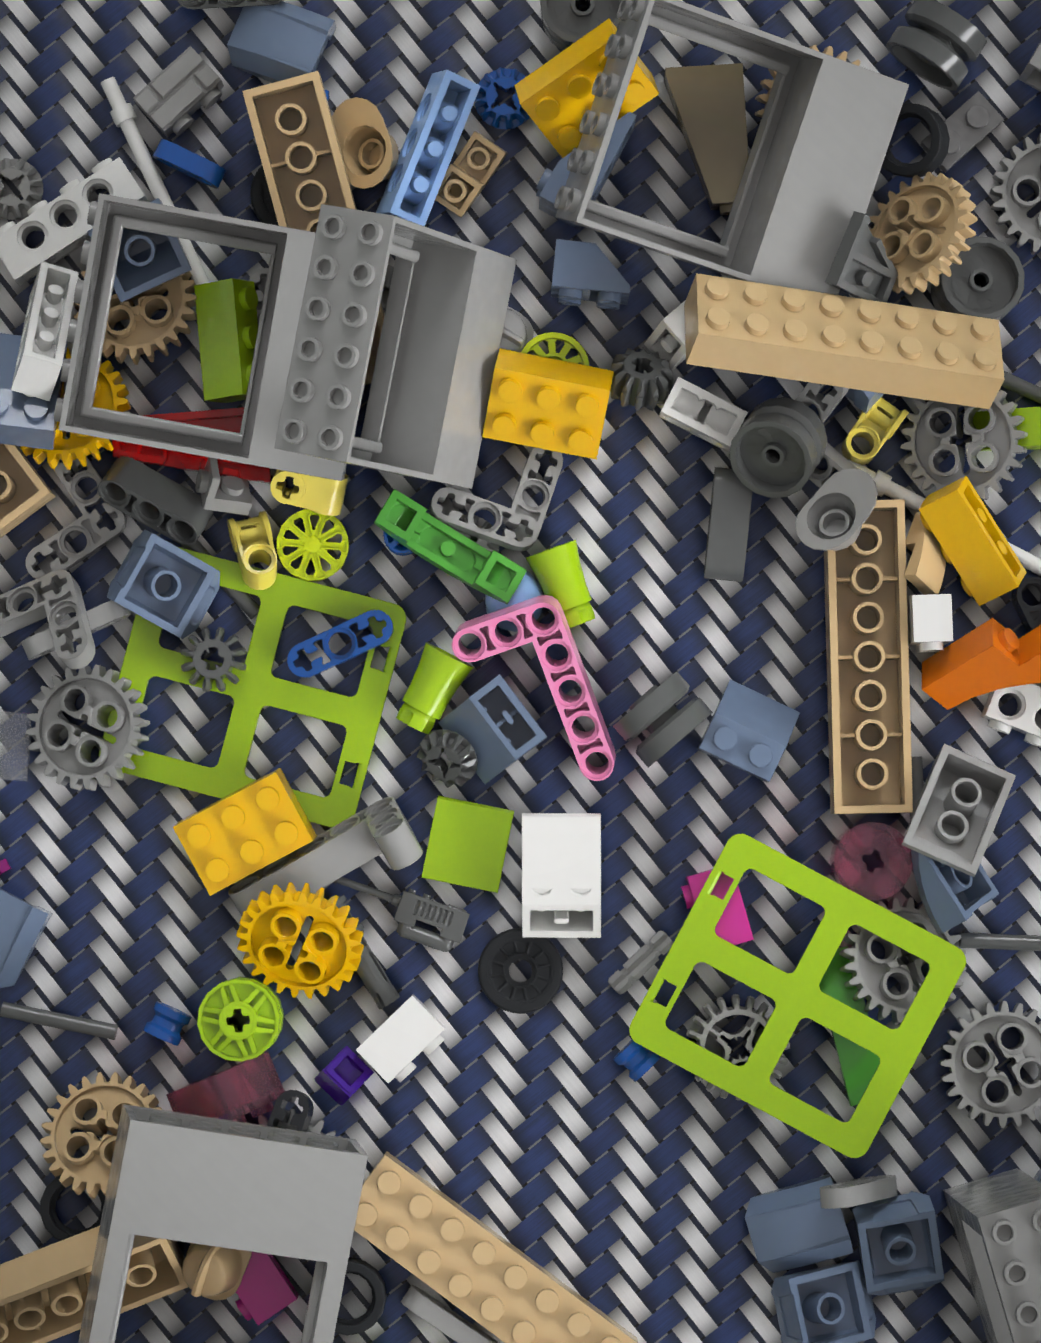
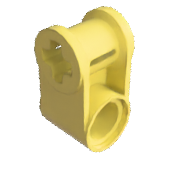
M881 397L866 414L862 411L858 416V421L842 444L843 456L861 465L868 464L876 456L886 440H890L909 412L905 409L900 411ZM856 437L866 439L871 446L870 453H856L851 445L852 439Z
M276 470L270 484V490L273 497L280 503L309 509L322 515L338 516L341 514L349 477L345 474L344 480L338 481ZM286 477L294 478L293 489L286 487Z
M266 511L259 512L257 517L235 521L233 518L227 519L231 545L234 553H236L245 584L255 590H264L271 587L277 577V554ZM256 562H262L269 567L263 571H257L250 566Z

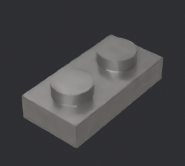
M979 91L944 121L950 137L948 154L940 166L945 173L1004 121V118ZM931 133L920 143L927 153L931 147Z

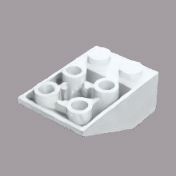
M522 813L523 937L601 938V813Z

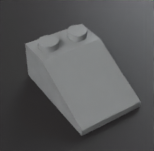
M944 744L931 767L901 845L975 877L1016 775Z

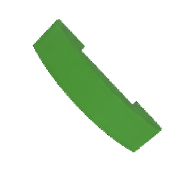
M393 489L375 519L374 524L400 544L450 576L500 602L508 604L527 570L497 551L493 550L490 552L428 514L426 512L427 508Z
M849 946L840 947L837 949L819 984L820 990L868 1016V1012L864 1011V997L856 1001L852 999L858 988L856 986L845 987L844 985L853 977L851 973L840 971L841 967L850 963V959L839 955L840 951L849 948ZM831 1031L850 1106L858 1105L880 1063L879 1056Z

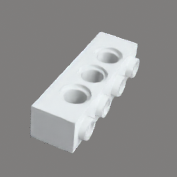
M120 157L114 161L111 158L101 161L91 170L93 174L80 182L79 179H75L67 183L59 190L61 195L48 203L46 200L40 201L27 211L29 216L17 224L14 221H10L0 227V258L20 286L37 275L41 261L54 264L81 247L84 240H91L87 231L93 229V226L87 224L90 197L95 190L106 189L112 196L148 202ZM65 210L77 212V220L70 227L58 225V217ZM33 231H42L45 235L43 244L38 248L26 247V237Z
M41 261L29 296L11 387L12 391L23 393L28 397L50 401L63 363L79 272Z

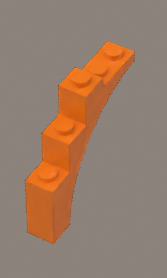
M991 618L945 647L944 650H940L922 662V690L949 710L973 697L998 689L1041 683V625L1018 639L1010 628H1005L994 618Z

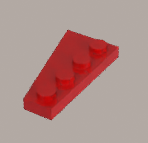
M244 407L142 416L240 433ZM112 440L114 448L113 457L116 459L125 456L133 458L140 463L198 472L200 469L204 470L208 457ZM217 459L220 476H235L240 479L271 484L270 468Z

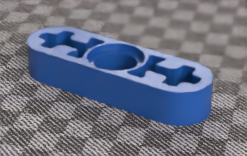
M380 610L365 612L293 646L287 656L288 667L292 673L301 678L316 676L386 643L393 634L392 620L385 612ZM372 617H375L378 622H386L387 626L382 629L383 636L381 638H376L374 634L364 636L362 639L367 644L358 648V639L350 629L351 626L358 624V631L360 632L370 626L368 620ZM337 633H345L351 638V649L345 655H336L330 650L329 641ZM322 640L323 650L331 661L323 664V657L321 656L311 662L312 669L310 671H306L302 666L296 668L294 662L299 659L298 652L305 650L307 654L315 653L319 649L314 644Z

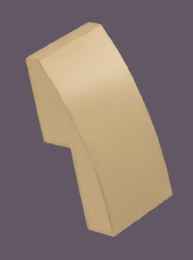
M474 131L454 163L448 167L435 200L462 218L508 153L477 131Z
M916 512L906 537V547L912 552L904 577L924 595L939 594L944 578L946 560L941 553L940 543L933 532H929L923 526L920 512Z

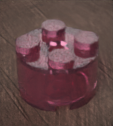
M879 822L860 823L847 829L837 838L831 851L830 863L837 883L868 900L886 899L899 892L908 881L912 871L911 849L901 845L904 836L895 828ZM874 850L877 852L876 859L881 861L879 868L872 867L870 872L866 871L867 864L862 861L863 855H871Z

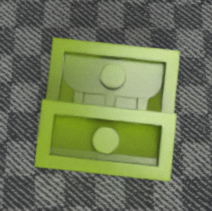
M438 795L422 878L498 893L514 811Z

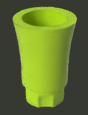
M576 540L526 557L544 595L553 596L561 604L570 628L595 619L593 608L590 602H588L592 599L581 567Z
M426 642L419 665L402 699L404 703L399 709L396 718L420 732L429 734L436 719L440 720L453 695L474 667L443 649Z

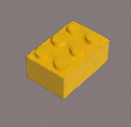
M610 18L514 85L520 105L562 158L579 146L583 134L579 131L580 123L584 113L587 110H591L595 95L592 94L593 83L597 74L604 71L608 58L604 55L605 47L609 37L612 34H616L617 27ZM639 56L617 120L628 112L633 113L660 94L652 73Z
M500 348L494 368L482 437L597 460L614 371Z
M281 768L186 817L173 826L175 833L210 896L309 844L317 837Z

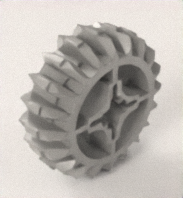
M738 994L732 995V1006L726 1007L723 997H718L716 1001L720 1010L715 1013L708 1004H705L703 1010L709 1015L708 1019L704 1021L695 1015L692 1021L701 1026L700 1031L696 1032L688 1029L686 1035L697 1039L696 1044L704 1048L706 1038L710 1035L722 1045V1058L729 1059L733 1064L746 1062L748 1056L745 1054L740 1057L737 1053V1058H730L729 1054L732 1049L720 1036L723 1035L729 1040L734 1038L736 1041L737 1037H744L743 1046L751 1054L753 1050L752 1039L756 1029L760 1024L764 1028L770 1016L767 1019L764 1017L769 1005L763 1002L755 1011L753 1010L755 998L748 996L745 1007L740 1006ZM731 1015L750 1017L746 1024L734 1033L723 1031L715 1025L721 1019ZM789 1042L784 1050L790 1049ZM781 1056L778 1063L787 1065L789 1059ZM774 1068L772 1075L780 1079L782 1073ZM696 1075L694 1076L697 1082L703 1080L702 1078ZM708 1082L706 1090L712 1092L716 1086ZM720 1089V1097L726 1099L729 1093Z

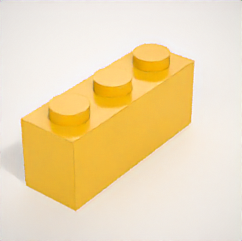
M964 476L927 495L918 509L921 522L929 532H933L941 545L940 550L946 562L950 565L953 564L959 573L964 591L970 597L973 596L977 604L981 606L1019 587L1027 572L968 477Z

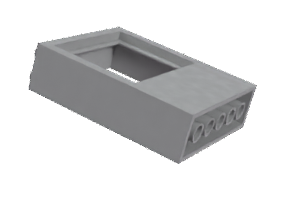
M621 0L617 11V18L620 19L616 34H612L609 37L605 47L604 55L608 57L603 73L599 72L594 80L592 94L595 95L591 110H587L582 117L579 131L583 134L579 146L572 150L568 159L567 170L570 173L566 186L560 187L555 198L554 207L558 209L555 217L737 280L838 295L840 289L825 281L853 212L866 214L909 84L680 0ZM648 25L777 72L720 244L591 200Z
M99 193L98 201H91L88 211L87 224L93 226L91 241L84 240L81 252V264L87 266L84 280L78 279L75 288L74 303L80 304L77 320L71 319L68 329L67 342L73 343L71 359L64 358L60 381L66 382L65 395L62 398L58 397L55 405L54 421L60 422L59 430L338 481L344 480L346 463L274 449L316 232ZM123 228L271 254L240 433L93 407Z
M321 204L274 449L472 489L494 368L499 353L517 259L397 216ZM391 254L396 256L360 438L355 437L356 425L389 255Z
M123 1104L78 1343H115L135 1235L316 1261L301 1343H333L368 1159L367 1153L356 1139Z
M1016 1168L944 1189L943 1192L987 1342L1041 1343V1183Z

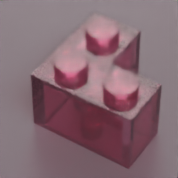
M266 1052L257 1058L243 1061L221 1072L188 1084L166 1094L173 1112L245 1123L247 1120L244 1114L251 1112L254 1118L273 1110L272 1101L277 1100L279 1095L285 1091L271 1057Z

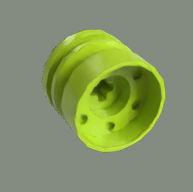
M240 976L219 983L206 994L199 1007L197 1025L202 1041L212 1053L225 1060L243 1062L257 1058L276 1042L282 1031L284 1012L280 998L269 985L266 986L257 978ZM236 1009H241L243 1016H249L250 1022L243 1025V1030H238L237 1024H230L229 1017L236 1014Z

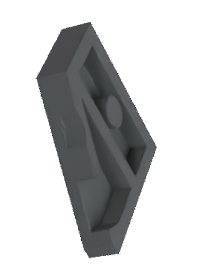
M854 211L825 282L855 298L887 303L898 272L893 262L887 258L886 249L881 239L873 237L868 227L871 222L870 217Z

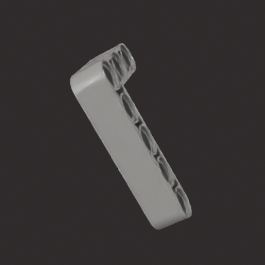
M386 797L318 835L309 844L240 880L230 888L228 894L242 916L250 900L257 901L262 890L270 895L273 885L277 884L285 892L289 882L294 884L297 891H302L304 884L308 883L310 893H315L321 887L327 886L382 853L392 870H400L416 862L422 856L423 850L393 797Z

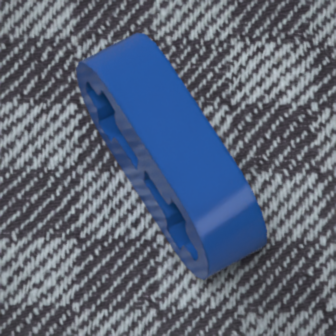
M165 139L160 140L152 156L162 164L218 189L226 173V170L218 164Z

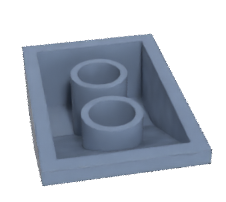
M628 112L616 121L591 200L596 201L634 131L637 115ZM571 153L559 160L553 171L546 168L536 187L538 189L536 196L539 197V209L553 217L556 216L558 210L554 207L556 195L561 186H566L570 173L567 170V163ZM556 218L577 230H580V228L582 227L570 223L568 221Z
M0 333V444L53 450L57 421H54V411L57 398L61 397V370L50 401L28 397L23 393L12 391L11 387L22 336ZM66 341V347H65V352H64V358H66L67 345H68V342H67V341Z

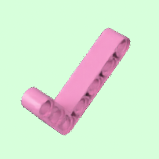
M541 595L462 623L453 637L452 650L455 656L464 662H476L533 642L582 774L593 781H601L608 778L613 772L615 764V749L559 601L553 596ZM538 608H548L553 612L555 619L549 624H542L536 621L533 612ZM505 620L511 621L516 625L518 632L511 637L503 636L499 633L497 624ZM467 633L475 634L479 637L481 646L477 649H467L461 643L460 637ZM552 644L563 645L568 651V656L562 660H555L549 656L547 648ZM566 680H573L579 683L582 691L575 696H569L561 690L560 685ZM580 716H586L593 720L595 727L590 731H580L574 725V720ZM593 752H600L607 757L608 763L602 767H595L588 762L587 757Z

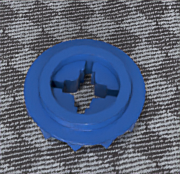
M499 67L497 70L486 73L478 84L481 87L475 99L476 110L481 119L494 128L513 129L522 125L530 118L520 105L516 90L512 96L515 111L505 103L492 108L498 100L495 86L504 92L513 91L515 89L514 85L526 77L517 69Z

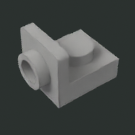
M208 457L205 469H200L197 473L195 484L196 492L201 493L203 509L248 516L252 506L248 480L235 476H220L217 459Z

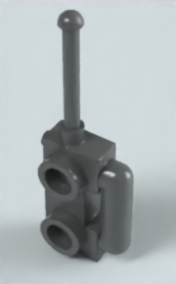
M344 877L333 882L335 885L338 883L392 902L391 905L398 907L394 920L399 922L397 927L398 935L442 952L450 951L454 942L460 943L470 916L467 910L430 900L431 896L425 893L423 897L416 895V890L411 888L408 891L404 890L401 896L398 894L392 895ZM416 920L441 928V933L438 934L416 926Z

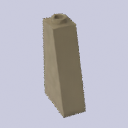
M743 63L665 68L664 84L710 210H720V215L728 216L749 158Z

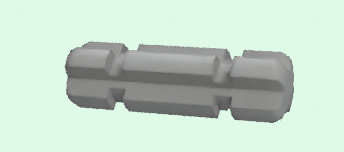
M658 931L650 939L651 943L648 946L644 944L622 965L624 968L621 971L617 970L609 977L608 983L618 994H624L632 986L631 982L634 979H640L660 960L658 957L661 954L665 955L670 950L673 941L665 932Z

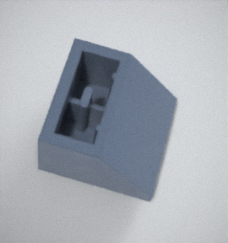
M556 239L551 297L558 298L559 304L568 306H580L581 300L597 302V308L618 310L620 304H628L630 294L629 283L596 243Z
M500 674L438 722L442 729L460 734L472 745L478 761L476 774L484 784L488 783L547 738Z

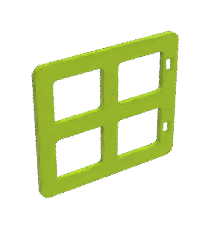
M180 548L219 570L221 587L255 595L260 598L261 604L244 663L247 667L245 671L233 668L231 671L240 680L237 684L232 683L227 677L223 678L226 684V691L224 692L218 690L216 680H213L210 691L229 695L234 700L221 755L215 767L210 768L142 750L144 752L143 756L133 754L130 758L136 768L133 770L122 767V772L222 799L256 781V779L249 778L246 775L245 769L260 712L264 707L271 706L340 724L346 728V737L331 793L327 797H321L292 790L308 820L312 823L332 828L355 815L406 625L404 610L394 603L277 573L276 580L271 587L264 590H255L245 584L239 563ZM250 566V567H252L254 570H257V571H263V570H264V569H260V568H257V567ZM292 606H297L347 620L370 610L385 612L392 620L393 634L386 643L380 645L385 648L389 647L383 672L379 669L371 668L375 652L374 648L367 653L358 691L352 697L274 677L272 667L288 609ZM137 614L135 615L119 679L125 677L132 681L128 690L136 689L142 693L135 703L143 704L149 680L153 677H160L203 689L204 676L197 684L192 685L189 679L197 670L184 672L181 669V665L193 662V658L185 657L180 652L163 648L160 645L163 628ZM372 617L368 620L369 625L372 627L375 637L381 638L383 636L382 629L387 626L386 622H378L375 617ZM204 659L205 662L210 664L209 670H216L215 665L222 666V663ZM116 709L109 713L107 720L109 727L113 726L117 721ZM104 732L103 738L114 744L116 738ZM345 761L359 763L352 788L340 784Z
M736 834L727 841L637 1010L630 1024L629 1032L633 1041L843 1155L850 1158H859L866 1154L960 978L966 965V957L960 948L756 839L746 834ZM748 869H753L824 908L825 913L796 969L791 973L780 970L722 939L715 933V927L744 872ZM722 872L734 879L723 900L715 895H710ZM852 925H858L926 961L929 965V971L900 1026L895 1029L883 1025L820 990L819 984L845 934ZM699 962H704L775 1001V1008L744 1065H735L670 1030L666 1026V1019L694 966ZM665 979L676 986L666 1007L653 1002ZM803 1018H809L873 1052L880 1058V1063L854 1113L846 1122L828 1115L770 1082V1076L799 1021Z

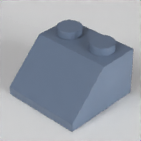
M159 198L151 201V203L163 205ZM123 228L113 287L122 303L192 270L179 238ZM93 229L87 231L90 238L92 236Z
M730 679L697 750L766 783L770 782L786 749L800 712Z

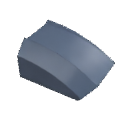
M283 1L274 5L243 7L227 43L232 66L271 83L315 72L328 41H331L336 23L333 19Z
M144 530L133 541V545L117 574L110 582L107 598L175 636L184 639L197 630L219 591L220 571L152 532Z
M911 850L914 877L919 895L927 915L938 934H942L966 921L980 906L999 895V892L981 864L975 877H972Z
M1 888L0 988L16 984L53 913L40 906L32 905Z
M829 1174L750 1198L745 1221L758 1263L772 1273L854 1253L841 1208H821L819 1188L833 1184Z
M911 1191L908 1194L857 1205L852 1209L867 1294L890 1295L928 1288L944 1281L935 1209L929 1195Z
M859 1260L774 1278L771 1294L774 1298L782 1343H858L875 1337L876 1316L872 1296L867 1294L862 1264Z

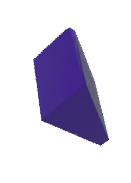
M346 1045L314 1080L339 1105H343L374 1072Z

